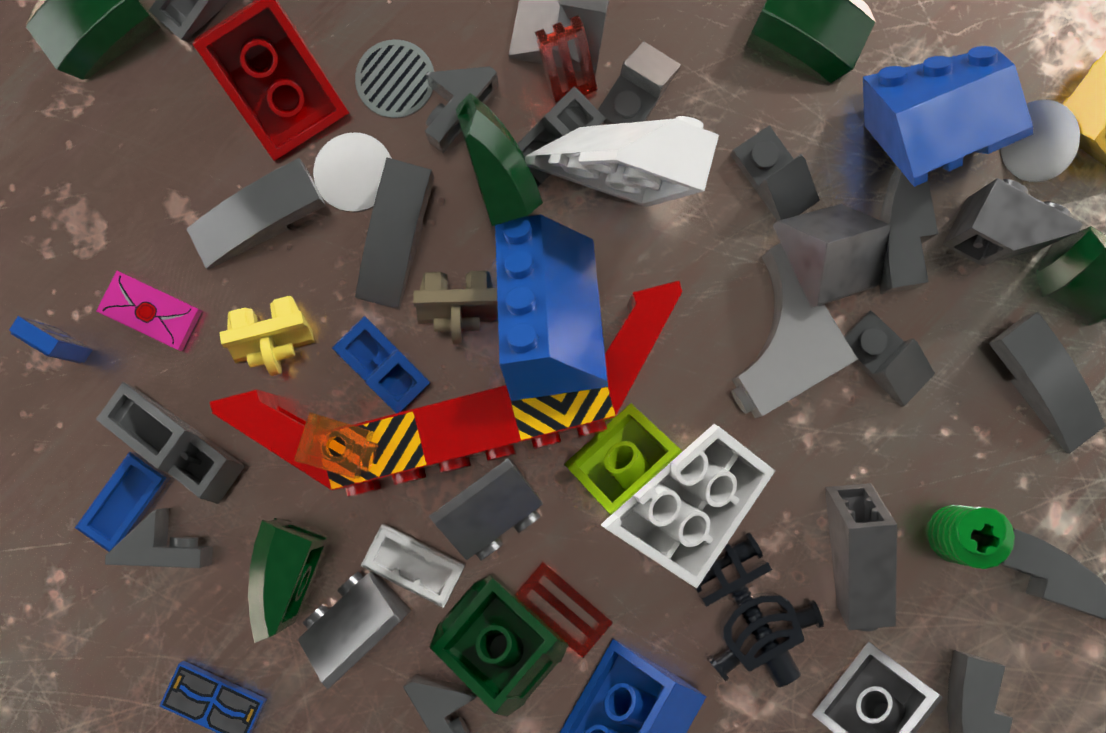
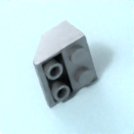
M997 178L966 199L942 245L984 266L1047 247L1078 233L1083 223L1070 217V211L1062 205L1049 201L1042 202L1028 194V189L1019 182Z

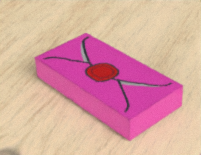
M116 271L96 312L170 347L183 351L202 310Z

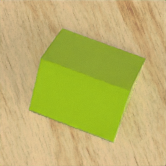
M630 403L607 424V430L597 433L564 465L611 516L683 451Z

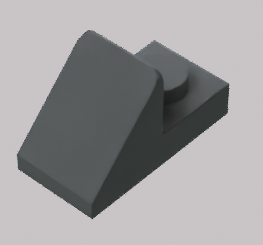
M643 41L624 61L619 78L598 108V111L606 118L603 122L609 125L646 121L680 69L681 64Z
M490 66L436 71L426 74L429 86L448 101L446 106L440 103L426 120L428 128L425 130L428 141L441 153L446 151L462 131L456 113L459 103L469 93L473 94L482 103H485L499 86L497 72Z
M770 125L732 150L730 155L777 221L798 216L820 201L804 156L800 154L793 159Z
M871 310L866 312L844 335L858 358L854 362L902 407L935 374L918 342L914 338L903 341Z
M169 508L155 509L105 555V565L202 568L212 565L213 546H198V537H170L169 545H167Z
M417 674L406 681L403 688L430 733H470L461 717L453 719L451 713L477 697L468 686Z

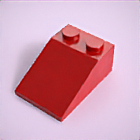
M254 0L195 38L192 43L273 161L349 114L348 109L278 0Z

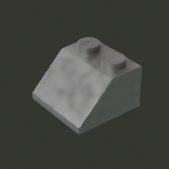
M507 458L429 517L465 560L476 554L480 561H482L503 545L498 538L500 535L513 526L520 533L538 520L541 516L536 509L543 505V502L514 462Z
M357 571L337 590L342 598L333 607L328 609L323 603L303 622L308 630L298 638V641L321 683L327 689L335 684L411 611L389 585L373 572L363 577Z

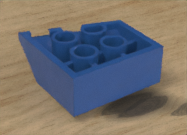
M978 46L970 49L966 54L952 57L934 56L927 58L921 64L908 67L889 66L881 69L877 74L863 76L864 126L914 187L928 181V172L941 166L948 172L963 166V157L973 152L990 154L1033 135V123L1015 64L996 47Z

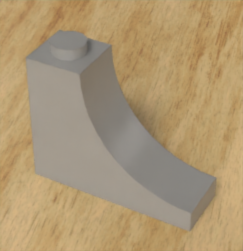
M781 243L769 249L762 256L771 277L775 300L774 317L769 336L755 360L742 373L732 379L736 388L731 392L736 403L745 414L751 412L754 418L766 415L858 360L826 306L820 305L811 308Z

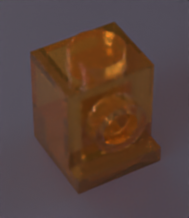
M309 412L294 461L353 479L360 478L362 470L370 471L376 456L378 443L371 441L374 431ZM336 437L343 439L346 445L344 453L338 457L333 456L329 451V444Z

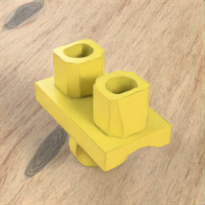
M291 296L275 299L270 303L272 318L257 322L256 314L249 308L228 312L227 330L219 333L221 345L224 348H228L235 363L247 361L250 368L265 364L268 373L274 376L282 373L281 360L295 356L294 348L315 343L311 327Z

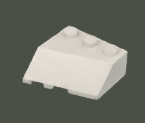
M677 116L675 119L579 127L528 154L525 157V162L528 167L644 207H649L705 191L719 135L703 129L704 124L701 121L686 116Z
M713 424L608 517L601 526L690 585L698 588L775 470L722 428Z

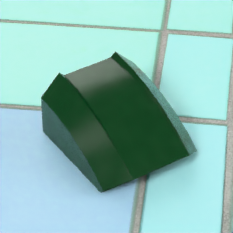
M38 0L31 11L26 28L57 70L84 80L157 31L160 26L139 0Z
M767 0L748 38L746 46L820 81L831 84L854 69L875 25V20L868 5L862 0Z
M469 93L457 106L456 113L491 225L495 226L528 216L542 205L543 201L536 181L525 162V158L517 142L499 118L484 103Z
M1090 226L1053 243L1036 271V277L1042 297H1051L1087 319L1088 325L1106 322V235Z
M274 518L271 521L262 520L254 543L249 569L248 602L254 643L276 635L296 622L329 536L278 518Z
M490 575L473 583L437 625L429 647L494 714L507 717L526 703V700L541 682L562 661L569 644Z

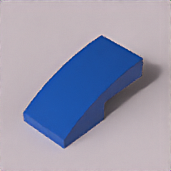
M365 315L332 346V349L395 413H400L430 384V381Z

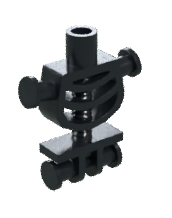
M748 532L745 534L746 540L731 547L729 543L726 544L723 549L726 555L714 562L698 588H695L697 593L702 591L701 586L715 578L719 585L699 596L703 605L707 607L728 594H732V598L736 602L728 610L720 623V636L728 649L715 660L711 656L708 661L725 682L730 679L727 674L740 663L749 672L764 664L776 687L779 688L792 683L801 676V672L788 651L804 642L805 639L801 629L815 624L817 628L824 627V622L814 600L808 602L809 607L795 611L790 601L777 593H756L751 595V591H749L746 584L768 573L772 568L767 561L763 560L746 570L741 563L754 556L758 559L763 557L759 545L752 534ZM732 565L737 575L726 580L721 570ZM776 602L783 610L761 612L758 604ZM742 614L745 622L736 630L732 637V626ZM787 621L788 626L769 628L767 623ZM752 633L754 635V638H752L744 647V649L740 651L744 641Z

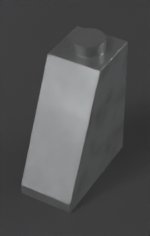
M871 483L826 487L836 601L848 630L869 632L881 627L896 626L897 523Z

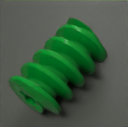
M961 505L941 507L932 514L927 523L926 530L929 547L938 557L947 562L980 569L996 567L1005 561L1013 550L1015 539L1012 524L1007 517L996 509Z

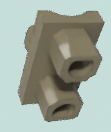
M470 271L466 274V289L449 290L447 274L442 272H425L420 290L413 292V304L416 307L418 324L434 323V332H451L453 345L463 344V331H480V322L498 321L497 288H493L490 272Z

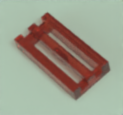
M579 15L570 18L571 25L565 28L561 22L552 25L554 32L546 35L544 29L535 32L550 94L555 105L574 86L584 96L598 90L584 24ZM572 39L575 40L584 84L577 86L567 41ZM554 46L558 48L568 89L565 92H562L552 52V47Z
M544 561L539 564L537 569L514 594L582 658L586 656L613 623L609 617ZM543 575L599 623L598 626L593 629L539 582ZM533 589L588 638L581 643L532 601L527 594Z

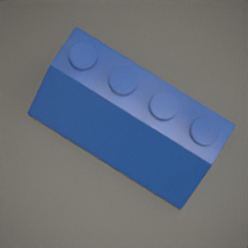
M541 214L521 217L495 225L499 364L511 401L608 387L593 239Z
M612 639L560 733H687L707 696L672 672L619 641Z

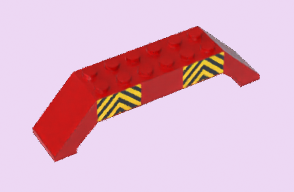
M675 281L632 293L627 304L629 316L605 353L608 387L511 401L507 386L504 385L330 431H324L282 408L279 405L277 395L257 389L210 401L211 411L218 418L330 490L345 489L347 497L381 490L380 480L388 478L393 479L394 485L427 478L425 469L438 465L441 473L471 466L469 457L484 453L486 454L487 461L516 454L514 446L532 441L533 449L561 443V433L576 429L579 438L607 430L606 422L616 417L681 296L682 288L680 281Z

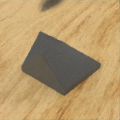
M519 0L509 58L596 74L610 0Z

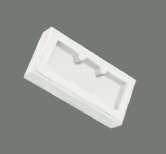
M383 523L361 567L444 608L465 564Z

